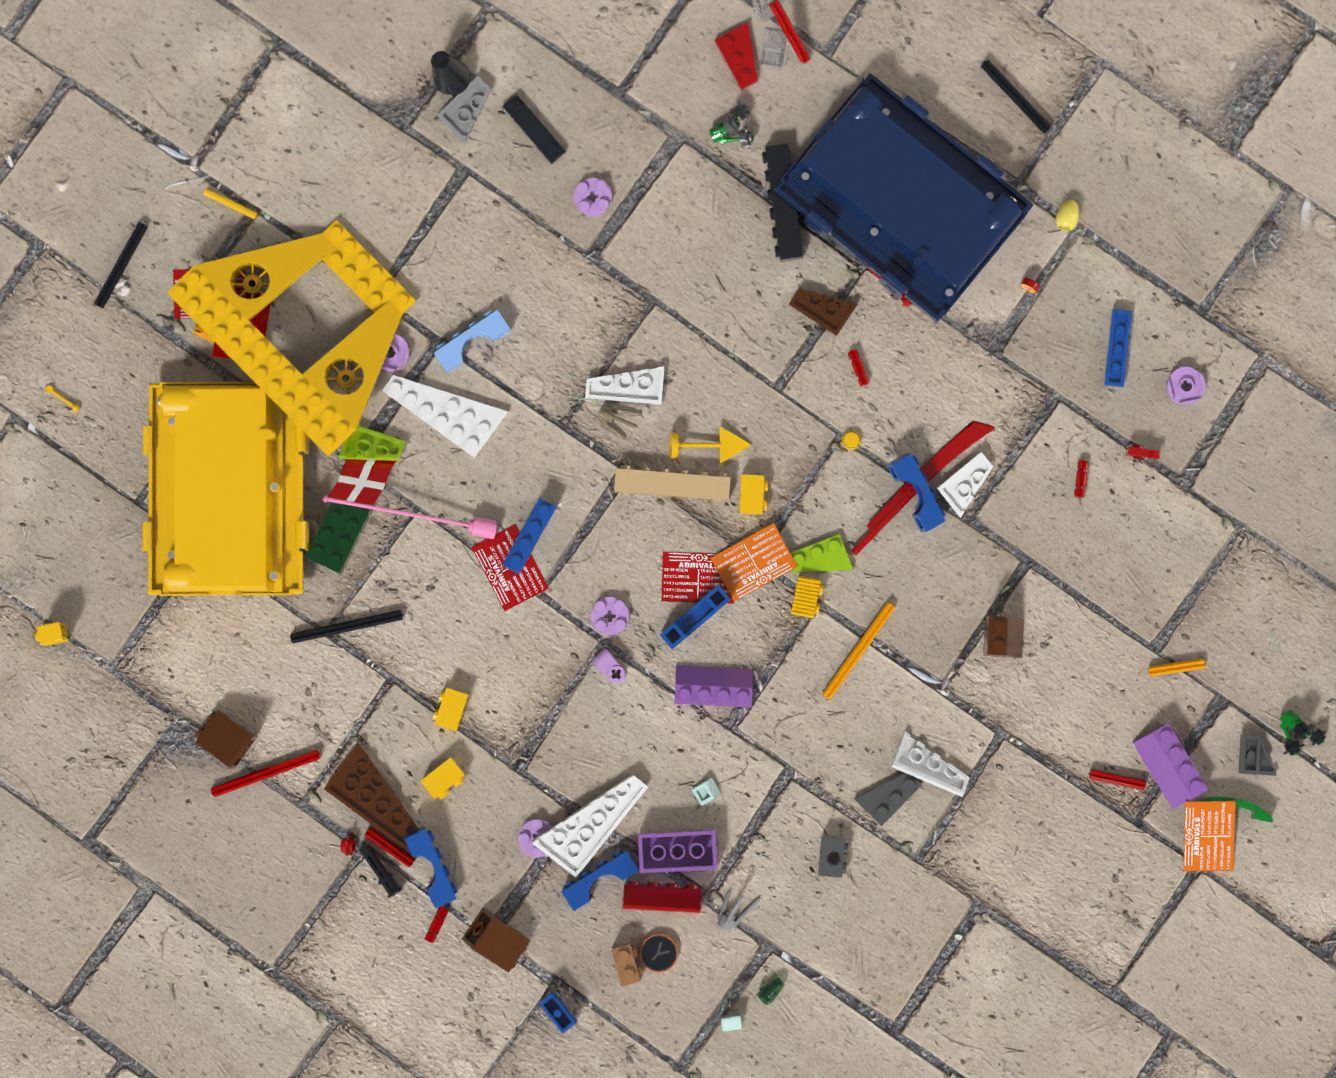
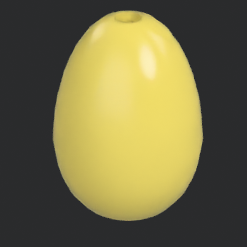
M1067 200L1060 206L1057 212L1056 224L1063 231H1071L1079 221V207L1074 200Z

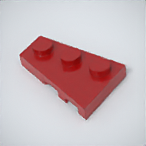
M747 22L714 40L741 91L758 82Z

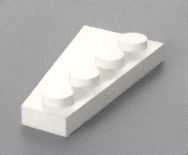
M905 731L891 767L962 797L970 777L952 764H947L940 759L938 754L929 751L924 747V744L911 738V735Z

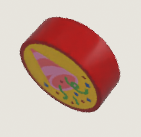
M1023 278L1020 284L1024 290L1033 294H1037L1040 289V285L1029 278Z

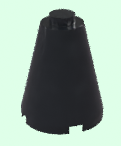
M438 51L432 56L433 79L438 91L444 95L449 94L452 96L464 92L469 86L471 77L469 67L463 61L444 51Z

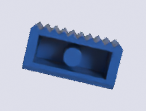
M554 991L540 1001L539 1006H542L541 1009L547 1012L546 1015H549V1018H551V1021H554L556 1027H559L558 1030H561V1033L564 1034L577 1023V1019Z

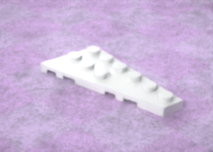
M395 375L390 378L382 389L384 393L473 458L478 455L508 414V411Z
M631 774L532 840L531 843L573 876L577 877L648 786Z

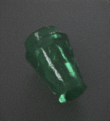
M776 977L758 989L759 992L756 995L765 1005L772 1004L785 984Z

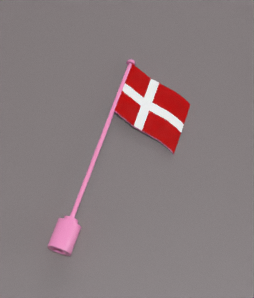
M347 459L337 483L328 497L327 495L323 497L325 503L329 501L466 526L468 531H471V535L494 539L497 528V520L474 516L473 520H469V523L373 506L382 493L390 471L397 461Z

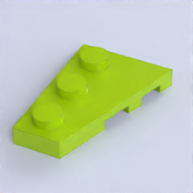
M358 426L357 431L344 442L339 459L399 461L406 441Z
M840 534L791 552L798 566L792 570V573L853 570Z

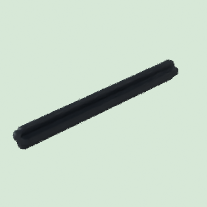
M401 610L299 631L291 633L290 639L292 643H299L402 620L403 614Z

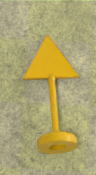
M719 426V443H679V436L676 432H670L669 434L670 459L678 457L679 447H719V464L751 446L750 443Z

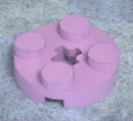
M597 178L583 180L574 191L575 206L580 212L589 217L602 215L612 202L610 188L605 181ZM591 192H594L595 195H598V198L595 199V202H591V199H587V196H590Z
M395 334L390 347L393 348L396 354L395 356L392 355L391 358H388V355L386 356L381 369L386 372L401 370L408 362L410 355L408 344L401 336Z
M1191 367L1176 369L1168 377L1166 384L1169 397L1174 403L1181 405L1196 403L1202 397L1206 388L1203 375ZM1183 381H1186L1187 384H1191V387L1188 388V391H1185V389L1181 388V385H1183Z
M606 597L595 603L591 611V621L600 633L608 636L616 635L627 626L629 611L621 600L614 597ZM608 611H612V614L616 615L615 618H612V622H608V619L604 618Z
M541 819L530 820L525 823L520 829L518 837L522 851L531 857L539 858L546 856L531 841L534 840V833L536 835L539 833L543 834L553 826Z

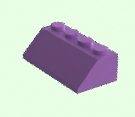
M676 666L674 704L752 707L753 669Z
M1169 723L1161 725L1133 742L1172 809L1208 790Z

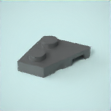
M1240 735L1238 773L1276 776V770L1271 765L1269 760L1271 758L1268 751L1265 750L1262 736Z

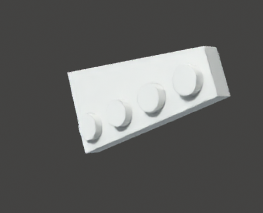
M665 366L588 378L586 380L585 399L661 405Z

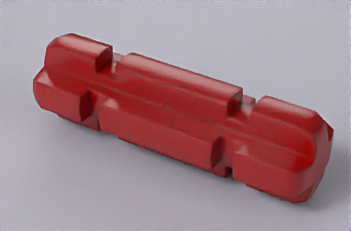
M858 350L849 351L848 356L852 360L851 364L855 375L859 378V385H868L870 381L868 376L865 375L866 371L862 360L859 359Z
M1079 460L1077 465L1079 470L1076 474L1075 486L1077 487L1074 491V496L1078 498L1085 497L1084 487H1086L1088 473L1086 469H1088L1089 464L1085 460Z
M443 906L438 908L437 916H434L429 927L430 931L425 936L426 941L434 943L437 937L436 934L439 933L445 920L444 917L448 914L449 910Z

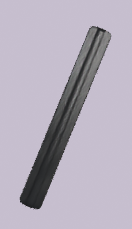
M985 60L981 64V68L1042 133L1049 131L1051 125L990 60Z
M137 223L94 301L96 306L104 308L147 230L145 224Z

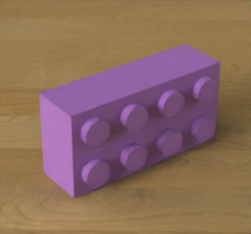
M715 830L638 834L640 873L717 869Z

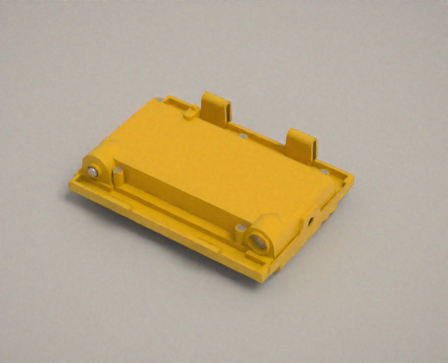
M255 382L149 383V426H143V455H149L148 522H143V551H148V595L272 596L304 594V552H301V548L309 551V522L304 521V456L301 455V452L309 454V437Z

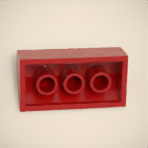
M628 881V884H624L623 909L700 913L701 888H698L696 884H686L685 888L678 887V883H667V886H659V882H648L647 885H640V881Z

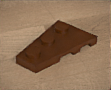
M800 288L789 303V306L835 336L838 335L858 305Z

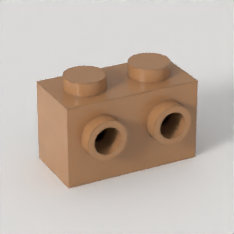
M628 943L613 947L611 950L621 986L640 982V977L643 976L641 966H637L635 958H638L635 946L631 947V944Z

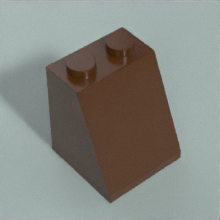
M986 617L983 656L1022 658L1023 620L1011 617Z
M218 710L216 713L213 711L207 719L209 723L205 729L201 727L197 732V740L195 742L227 767L235 769L257 737L222 711Z
M484 907L462 937V940L472 950L508 973L517 965L518 958L527 950L530 942L525 935Z

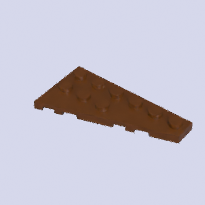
M358 742L324 790L410 853L403 836L419 828Z

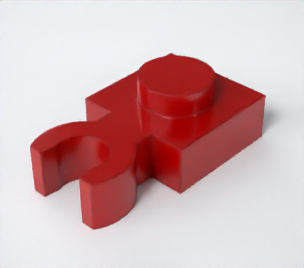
M1132 444V447L1126 448V456L1160 459L1161 451L1143 449V445Z

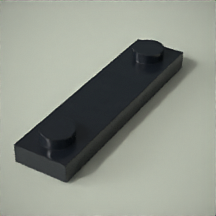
M517 94L502 106L551 165L566 153L563 147Z

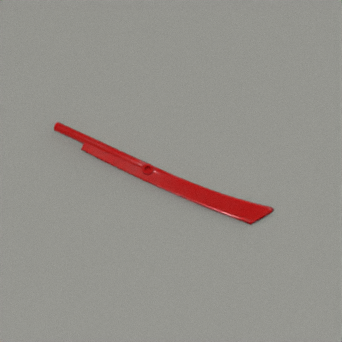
M972 421L936 453L920 471L926 475L929 482L953 459L993 431L995 427ZM907 482L867 525L870 531L851 550L855 556L917 494L916 489Z

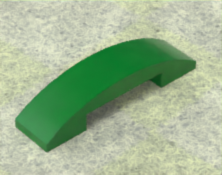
M1208 797L1195 801H1236L1235 807L1252 810V819L1273 823V818L1268 813L1244 800L1230 797Z

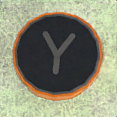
M655 934L644 940L639 954L641 962L647 969L660 973L674 966L677 961L678 950L673 939L667 935Z

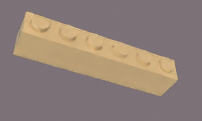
M620 465V469L616 468L614 493L729 502L731 477H727L725 473H716L715 476H708V472L697 471L696 475L689 474L687 470H677V473H670V469L658 468V472L650 471L651 468L639 467V470H631L632 466Z

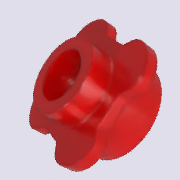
M347 836L342 838L340 843L341 853H345L346 856L352 855L356 849L354 837Z

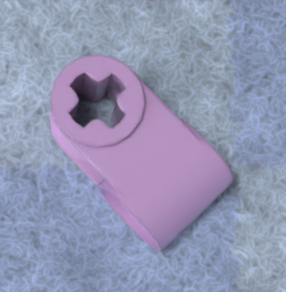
M606 648L591 660L610 681L621 683L625 680V670ZM614 670H621L620 679L612 678L614 676Z

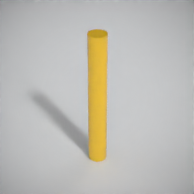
M207 188L203 193L204 196L254 220L258 215L257 212Z

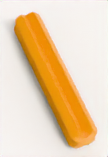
M1202 658L1149 666L1148 673L1149 676H1158L1204 669L1205 661Z

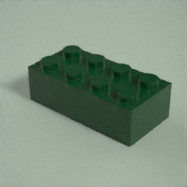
M331 502L305 557L342 575L373 509Z

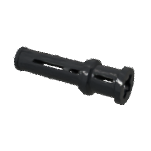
M369 843L358 849L378 877V884L383 886L389 899L403 890L394 880V875L391 872L388 873Z

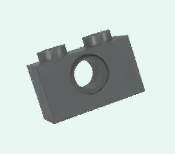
M821 837L818 876L842 878V874H846L847 862H843L844 854H848V843H845V839ZM831 852H837L839 855V859L835 863H831L828 860V855Z

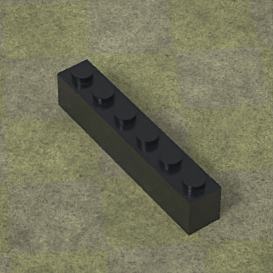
M788 144L765 146V152H762L763 164L767 163L768 170L764 171L765 182H769L770 189L767 190L768 201H772V208L769 209L770 219L774 220L775 227H772L773 239L777 238L778 245L774 246L775 257H779L780 262L803 259L797 209L773 191L780 179L791 167Z

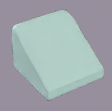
M712 778L692 789L701 806L721 795Z
M739 1014L723 1016L721 1018L723 1031L742 1028Z

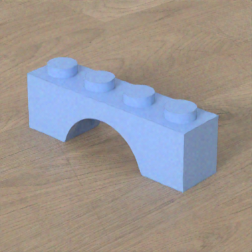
M490 310L483 315V320L472 322L467 326V331L456 333L451 337L452 341L447 344L443 342L435 348L437 351L434 354L447 373L463 364V349L471 339L483 336L497 341L511 331L498 310L495 312Z

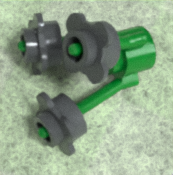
M738 102V105L734 107L736 113L734 115L728 113V118L716 124L715 127L710 128V136L714 143L720 141L722 145L727 142L740 141L741 146L747 145L748 149H750V143H753L754 136L752 131H748L747 126L745 130L740 131L739 137L726 138L729 135L728 133H739L740 121L737 118L738 116L741 120L749 119V107L745 103L741 105Z

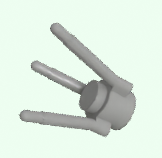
M727 891L721 911L717 916L719 919L717 925L730 932L732 927L736 928L738 923L756 906L760 898L752 902L736 919L734 914L744 896H740L730 913L727 911L725 913L731 891Z

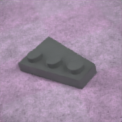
M904 773L854 800L882 826L922 784L914 776Z

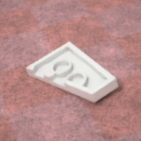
M982 452L976 454L936 487L959 518L962 517L968 504L971 503L975 493L993 468Z

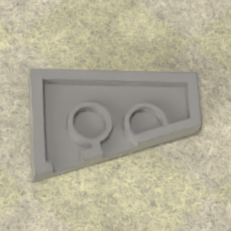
M477 76L464 92L458 94L437 115L463 143L466 141L491 92V88Z

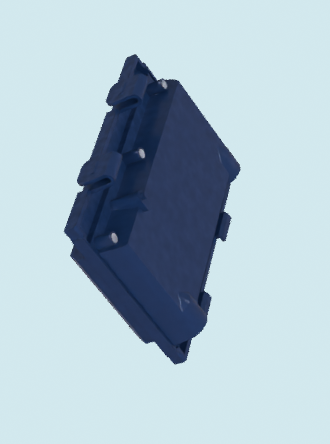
M870 73L864 81L862 80L833 117L815 135L812 142L780 179L773 191L806 217L804 222L821 237L826 239L830 232L832 239L881 277L879 283L899 299L905 293V298L938 323L1026 217L1033 204L1000 177L1004 172L983 155L979 159L975 158L926 118L929 112L908 95L902 99Z

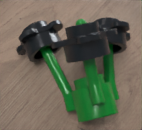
M1293 710L1287 711L1280 717L1282 722L1280 727L1283 729L1289 742L1284 745L1286 750L1283 752L1284 755L1289 753L1290 756H1297L1301 752L1300 748L1304 747V744L1300 745L1297 740L1298 738L1306 739L1312 734L1309 740L1313 743V746L1325 742L1326 736L1324 734L1326 731L1323 732L1319 728L1315 732L1313 730L1314 726L1304 722ZM1288 728L1295 733L1294 739L1296 741H1292Z

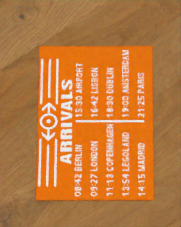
M774 523L711 557L734 602L798 567Z
M1236 801L1185 802L1183 871L1234 870Z

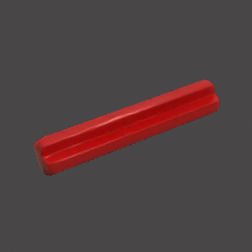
M1095 769L1090 770L1089 778L1092 780L1144 790L1146 787V780Z
M368 828L365 832V837L407 867H411L415 862L412 856L373 828Z

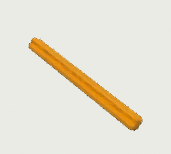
M889 602L885 604L822 694L829 700L832 699L895 610L894 605Z

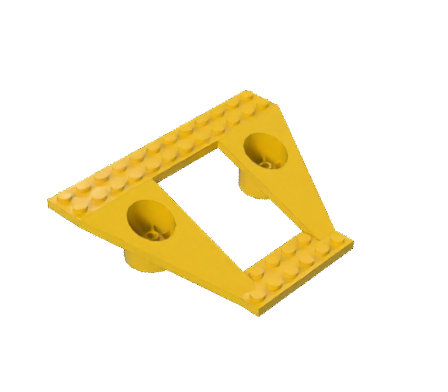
M337 220L321 234L194 265L166 292L328 457L357 431L402 316L417 302ZM323 260L374 314L306 372L301 374L250 323V320ZM252 268V275L246 277L242 273L244 270ZM255 268L263 269L264 272L258 277L255 275ZM268 273L270 283H262L261 279ZM241 274L245 278L243 283H236L238 276ZM251 283H256V285H255L254 287H251L250 284H251ZM235 286H243L245 290L238 296ZM263 286H269L268 290L263 294L261 292ZM247 292L251 293V299H245L242 297ZM259 293L262 295L254 299V295H257ZM345 362L344 370L339 371L335 367L338 364ZM348 362L358 365L353 371L348 370ZM333 368L338 372L337 378H329ZM360 368L363 370L364 378L355 377V373ZM344 377H349V381L344 382ZM329 381H337L339 385L332 391L329 387ZM356 381H363L360 388L357 389L355 387ZM340 387L345 388V395L335 392ZM354 388L356 390L355 392L348 394V389Z

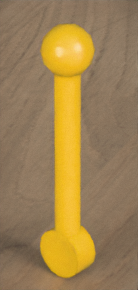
M52 386L46 387L47 393L54 394L71 406L73 411L77 412L80 409L78 404H73L54 391Z

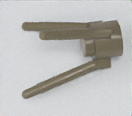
M602 405L597 419L601 421V425L606 426L622 439H626V436L608 422L612 423L613 420H616L628 426L638 428V425L615 416V412L641 416L640 412L616 408L608 405V407Z

